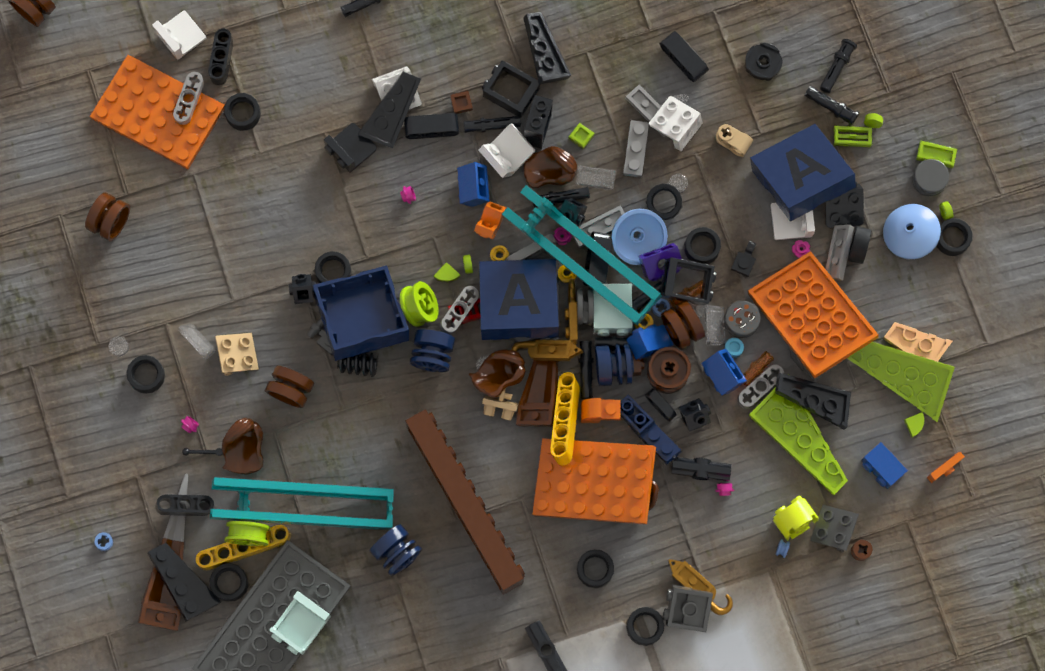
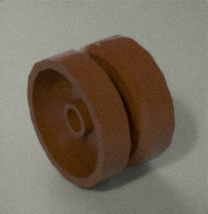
M7 0L24 19L36 27H39L45 20L43 14L50 15L56 8L51 0Z
M106 192L102 193L90 208L85 221V228L94 234L100 232L102 238L109 242L113 241L121 233L128 220L130 205L122 200L116 201L114 196Z
M684 300L677 304L675 311L668 309L661 313L663 325L678 349L683 350L690 346L691 340L697 342L705 338L703 326L696 312L687 301Z
M665 347L657 350L652 355L647 367V378L650 385L661 393L672 394L678 392L685 386L690 375V361L683 351L675 347Z
M278 365L275 366L272 376L276 381H269L264 391L283 403L297 408H304L307 397L303 393H310L315 383L292 369Z

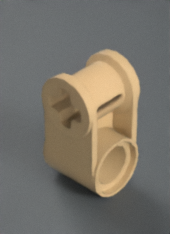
M728 124L720 126L716 134L718 144L740 157H744L753 142L749 135L740 132Z

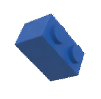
M473 162L458 167L460 204L474 207L489 202L487 166Z
M653 324L645 329L642 327L632 331L633 335L626 339L636 360L652 356L659 349L673 346V342L664 325L656 326Z
M727 349L717 351L701 363L704 367V372L713 381L716 391L722 396L731 393L747 381Z
M882 442L861 460L865 470L869 473L872 472L877 477L876 481L878 484L887 489L908 471Z

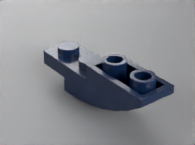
M629 394L620 401V416L645 445L656 447L655 454L666 464H669L681 453V449L655 424L654 420Z

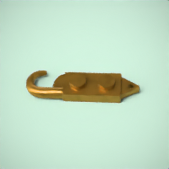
M571 278L568 284V308H565V320H569V327H565L566 339L571 340L576 346L578 341L575 280Z
M571 340L522 341L515 343L511 350L516 352L520 348H528V354L532 359L542 361H571V358L583 353Z
M668 560L672 577L683 587L713 593L710 609L713 613L725 615L731 611L733 601L728 594L725 596L728 600L727 606L725 608L718 607L713 602L716 589L709 581L686 561Z

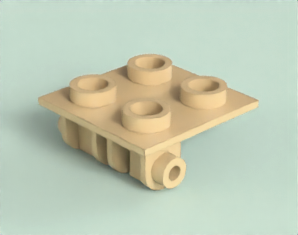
M252 333L215 336L221 370L225 376L232 375V372L259 369Z

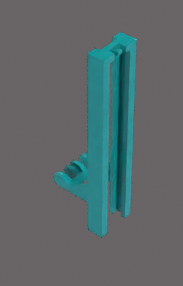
M526 185L520 193L538 207L532 210L533 214L530 213L528 215V221H524L508 207L502 215L638 326L646 316L645 314L662 297L661 293L566 218L548 199L540 197ZM545 214L550 216L651 298L642 312L638 313L535 229V226L538 225Z
M217 477L212 479L211 490L238 491L239 500L237 505L239 507L237 510L210 509V519L390 530L393 527L392 503L394 489ZM256 492L387 501L386 520L255 512L250 511V508H248L250 505L248 496L249 493Z

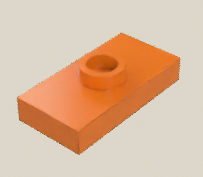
M958 452L933 471L927 479L933 483L943 474L947 477L955 470L953 466L965 456Z

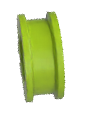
M419 281L413 287L406 286L401 290L400 305L406 319L413 326L420 327L425 322L430 323L437 319L439 312L438 302L428 284Z
M247 521L226 522L229 530L228 536L224 539L225 542L245 546L268 545L266 533L270 530V526Z

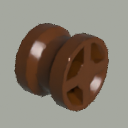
M866 540L857 541L851 548L852 557L858 561H864L869 558L873 551L871 543Z

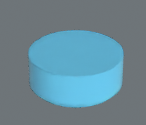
M731 338L726 342L724 349L728 350L732 358H737L743 353L744 344L738 338Z

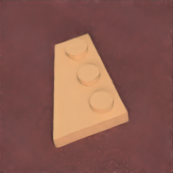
M894 322L883 337L885 341L896 349L934 361H939L953 342L952 340H945L936 337V335L927 334Z

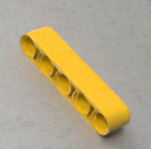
M571 372L563 373L558 380L550 447L555 461L562 466L569 464L572 460L580 385Z
M276 525L270 527V530L266 533L267 546H248L247 551L239 552L238 548L240 545L226 542L200 551L196 555V563L203 570H211L224 563H232L282 546L287 540L290 541L291 535L287 527ZM278 531H285V538L281 540L276 538ZM222 550H229V556L227 558H220V552ZM204 556H210L211 558L207 565L201 564V559Z

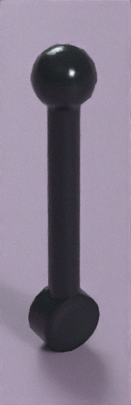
M184 448L182 450L185 456L189 454L223 455L221 448L216 450H189Z

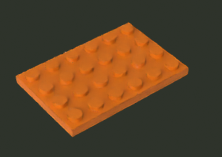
M127 55L91 113L90 118L170 161L189 169L224 111L225 104L201 93L190 122L185 125L178 124L175 121L173 112L184 83ZM192 94L184 96V101L187 103L192 102L194 99ZM183 106V108H184L183 113H182V114H178L179 117H180V119H182L183 116L186 117V114H185V109H186V107H184V106Z
M811 251L748 290V295L814 378H817L867 346L879 336Z
M542 438L532 515L647 525L656 453L655 446L574 440L572 460L569 464L562 466L557 464L551 454V439Z

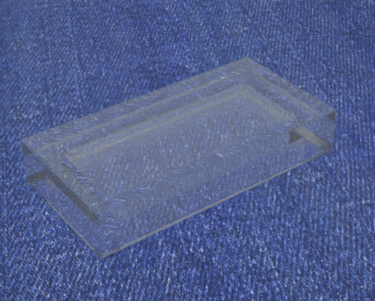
M579 165L576 185L613 190L616 170Z

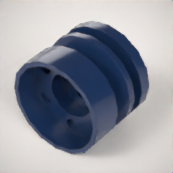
M417 330L413 343L421 349L412 350L411 354L414 357L410 358V364L429 372H448L450 368L448 363L451 362V357L445 353L453 352L455 337L435 330Z
M619 344L615 345L614 353L610 352L608 345L595 346L598 386H611L614 376L617 377L619 385H622L623 376H625L626 384H632L634 363L629 344H623V353H620Z
M401 524L383 535L369 550L377 561L385 557L387 558L383 568L387 569L392 566L388 571L391 577L408 568L422 551L420 546H416L411 550L416 544L415 540L407 543L404 542L409 533Z

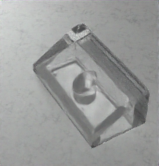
M705 305L706 345H725L724 307Z
M187 324L179 327L181 335L204 359L207 360L216 352V349L194 325Z

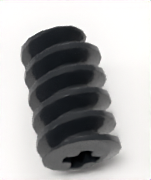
M362 353L361 357L355 355L340 359L337 363V369L339 368L340 372L344 373L347 368L348 374H352L355 369L356 375H359L362 370L363 376H367L370 371L371 377H375L378 356L375 359L373 353H371L367 358L366 353Z

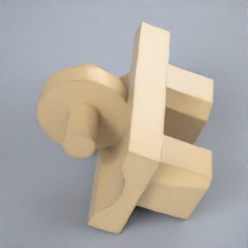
M506 388L498 396L500 397L499 399L485 396L482 402L484 404V415L494 416L496 407L503 408L501 418L506 420L512 419L519 403L504 400L512 399V394L505 393Z

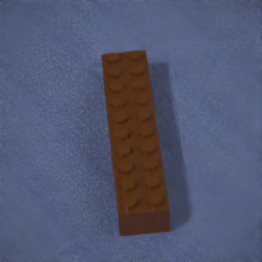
M425 409L405 420L410 435L501 593L504 595L522 585L525 577L520 564L516 566L514 562L515 555L510 547H505L503 534L500 530H495V521L490 513L486 514L484 511L486 510L485 503L480 496L476 497L474 484L471 479L467 481L465 478L466 471L461 462L457 464L456 453L451 446L447 447V438L442 429L438 430L436 428L437 421L432 412L428 414Z

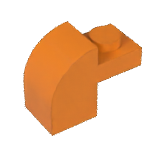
M489 201L485 205L481 219L476 224L474 231L481 237L494 239L504 216L502 213L506 210V207Z
M601 398L582 400L581 423L620 420V400H601Z

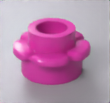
M404 186L403 191L400 192L402 200L411 204L412 201L416 200L414 190L411 186Z
M559 227L554 231L555 234L553 236L559 245H566L567 242L571 241L572 235L563 227Z
M797 240L795 245L792 246V252L796 257L800 258L810 252V244L807 241Z
M186 416L184 420H181L183 423L181 427L188 433L192 431L197 432L199 424L193 418Z
M717 483L715 491L719 492V496H729L734 489H732V483Z

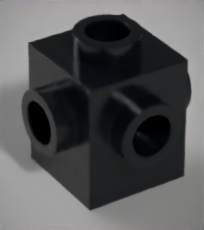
M572 198L565 199L558 210L576 226L583 224L587 206Z
M311 274L292 276V284H289L290 296L293 295L295 304L314 302L313 285L316 284V281H312Z
M700 398L678 407L682 421L689 431L702 428L704 425L711 423L709 418L711 414L710 408L707 404H703Z

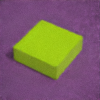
M579 123L568 139L584 149L595 133Z

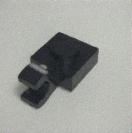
M749 241L745 252H738L731 268L732 271L749 277L756 258L751 257L756 243Z

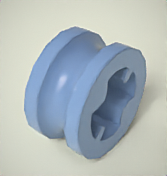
M660 298L652 307V311L657 317H661L662 312L658 311L656 305L664 304L666 310L670 309L667 300Z
M102 532L95 537V545L100 551H107L112 547L113 539L110 534ZM102 537H106V540L109 539V543H106L105 547H101V543L98 544Z
M780 539L775 555H782V558H785L790 542H784L783 539Z

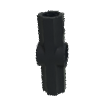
M675 457L672 462L671 474L690 476L696 480L714 479L730 481L731 464L711 462L710 459L706 458L687 459Z
M540 620L527 626L525 630L547 671H567L556 651L555 645L551 642ZM545 645L550 646L552 649V653L548 656L541 653V648Z

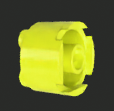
M801 496L791 501L792 504L788 507L782 506L775 511L776 515L773 517V522L787 541L790 537L794 539L810 528L809 523L813 521L815 524L819 519L806 499Z

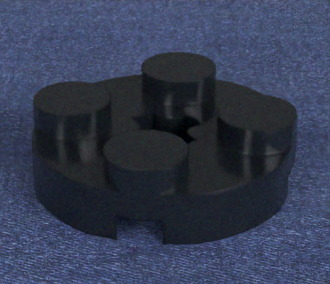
M760 43V45L752 46L745 57L746 71L758 80L770 81L781 70L783 60L779 53L780 51L769 43ZM766 58V62L769 64L761 65L759 59Z

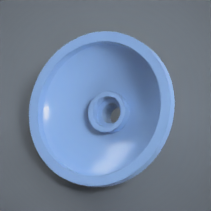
M908 204L895 209L888 216L883 227V237L888 249L903 259H918L928 255L938 244L941 234L940 223L936 215L927 207L918 204ZM908 226H914L912 230H907Z
M630 210L616 221L611 234L612 246L619 258L626 263L641 265L638 258L639 255L666 246L668 238L666 225L656 213L650 210ZM638 231L639 235L634 237V233Z

